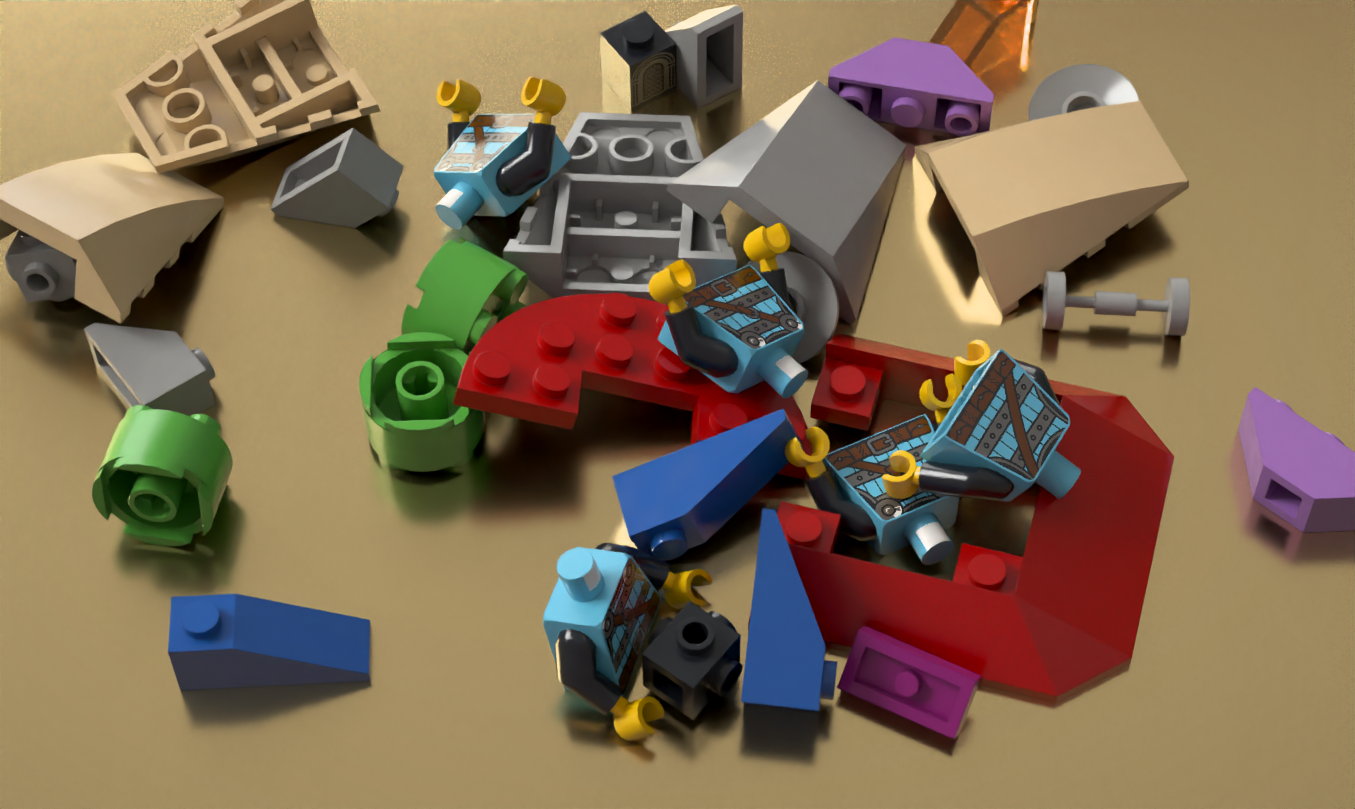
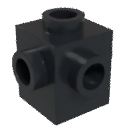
M689 601L674 618L671 616L665 617L654 629L649 639L648 647L642 653L643 686L694 720L716 694L719 696L726 695L740 677L743 665L740 663L741 635L737 633L733 624L723 615L714 611L707 613Z

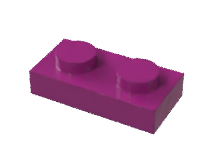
M863 626L857 632L837 688L955 739L962 730L982 676L870 627Z

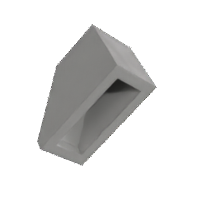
M738 5L705 10L685 21H679L665 30L667 35L676 43V87L697 110L742 87L743 10Z
M351 128L285 169L270 210L281 217L356 228L375 216L383 217L393 208L399 197V191L396 188L404 166L356 129Z
M93 323L84 328L95 364L129 408L135 405H145L152 409L169 410L191 416L193 414H200L215 405L210 380L216 376L209 359L199 347L190 350L176 332Z

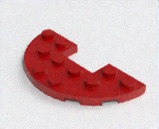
M622 293L578 294L557 297L524 307L505 317L488 330L469 354L462 369L453 405L573 430L578 416L580 389L582 387L693 411L691 445L784 409L801 439L802 450L809 456L812 454V445L806 437V429L808 427L792 395L788 398H783L765 381L737 394L727 392L700 371L683 364L677 354L657 339L666 321L664 313L669 310L668 305L647 299L630 297ZM788 462L777 474L804 480L808 473L805 467H796Z

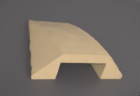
M238 0L234 3L236 11L217 26L213 27L210 23H207L192 34L195 42L178 55L169 51L113 93L115 101L157 173L213 163L265 149L321 129L380 112V108L355 68L347 71L318 27L309 0Z
M1141 101L1087 108L968 136L914 146L915 154L936 193L944 190L975 248L980 276L1002 318L1019 307L1018 300L1034 288L1038 287L1041 291L1043 290L1046 271L1060 272V270L1083 254L1089 258L1106 246L1105 239L1123 226L1128 229L1132 228L1189 188L1187 177Z
M138 153L98 155L71 160L24 174L0 185V240L17 230H21L76 259L74 299L121 324L130 314L133 300L137 296L144 298L153 288L155 275L162 267L170 268L179 258L180 247L185 241L192 243L223 208L224 197L173 171L157 173L150 159Z

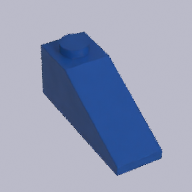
M784 409L612 476L628 536L636 548L660 560H672L683 555L687 549L705 543L789 462L784 452L788 440L796 437L803 449L801 439Z
M762 508L741 702L750 705L820 712L821 699H834L837 661L825 660L826 645L776 510Z
M240 594L171 597L168 654L180 691L370 681L371 623L368 619Z

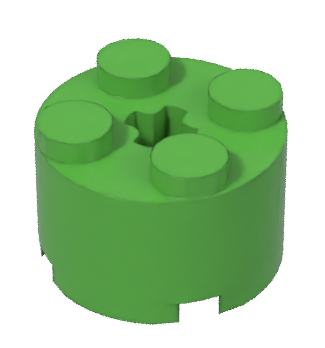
M459 237L458 242L450 239L435 253L416 283L415 287L424 292L417 309L407 304L402 319L401 334L415 332L442 334L455 340L456 347L469 356V352L471 353L477 342L490 328L512 313L527 307L518 300L527 285L529 276L521 268L462 237Z
M432 332L404 334L387 342V350L379 354L374 360L371 355L364 363L359 378V391L367 435L373 449L379 455V460L390 469H405L418 472L435 471L447 467H461L467 464L472 459L474 448L481 440L485 428V411L453 405L459 378L468 355L456 347L455 340Z
M145 405L130 407L114 431L92 486V499L98 512L107 521L112 513L126 523L123 531L125 534L149 544L182 546L191 543L194 534L203 531V535H205L212 527L233 467L230 449L220 437L222 432L220 424L215 419L204 414L188 416L169 410L152 409Z

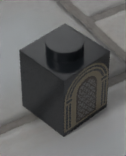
M646 10L600 33L602 78L631 111L676 89V43Z

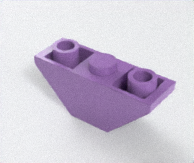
M894 37L830 68L828 88L873 121L951 133L958 136H968L990 130L994 94L949 46Z
M1254 387L1247 396L1238 428L1253 499L1303 533L1355 530V452L1346 447L1335 435L1320 430L1296 414L1285 402L1273 399L1260 389Z

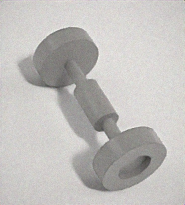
M1046 271L1042 302L1043 329L1062 330L1065 307L1093 308L1094 314L1136 316V311L1164 312L1165 335L1185 336L1190 309L1188 278L1169 277L1164 300L1137 299V293L1095 291L1094 297L1066 295L1065 272Z

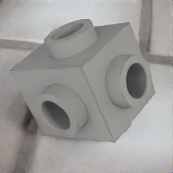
M18 230L4 257L6 259L7 271L10 277L17 282L26 302L50 299L59 302L74 297L77 260Z

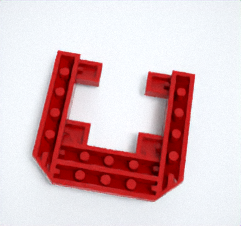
M838 333L826 343V357L811 402L810 418L868 431L878 397L926 408L920 399V388L928 379L932 381L934 396L939 401L945 402L949 395L945 377L949 374H954V358ZM1048 379L1060 407L1070 418V426L1055 450L1081 469V473L1071 489L1061 499H1057L1040 486L1023 557L962 543L953 580L948 581L833 554L839 532L840 514L781 501L777 516L826 648L850 653L858 630L863 626H867L981 675L980 685L1056 703L1131 663L1174 455L1126 396Z

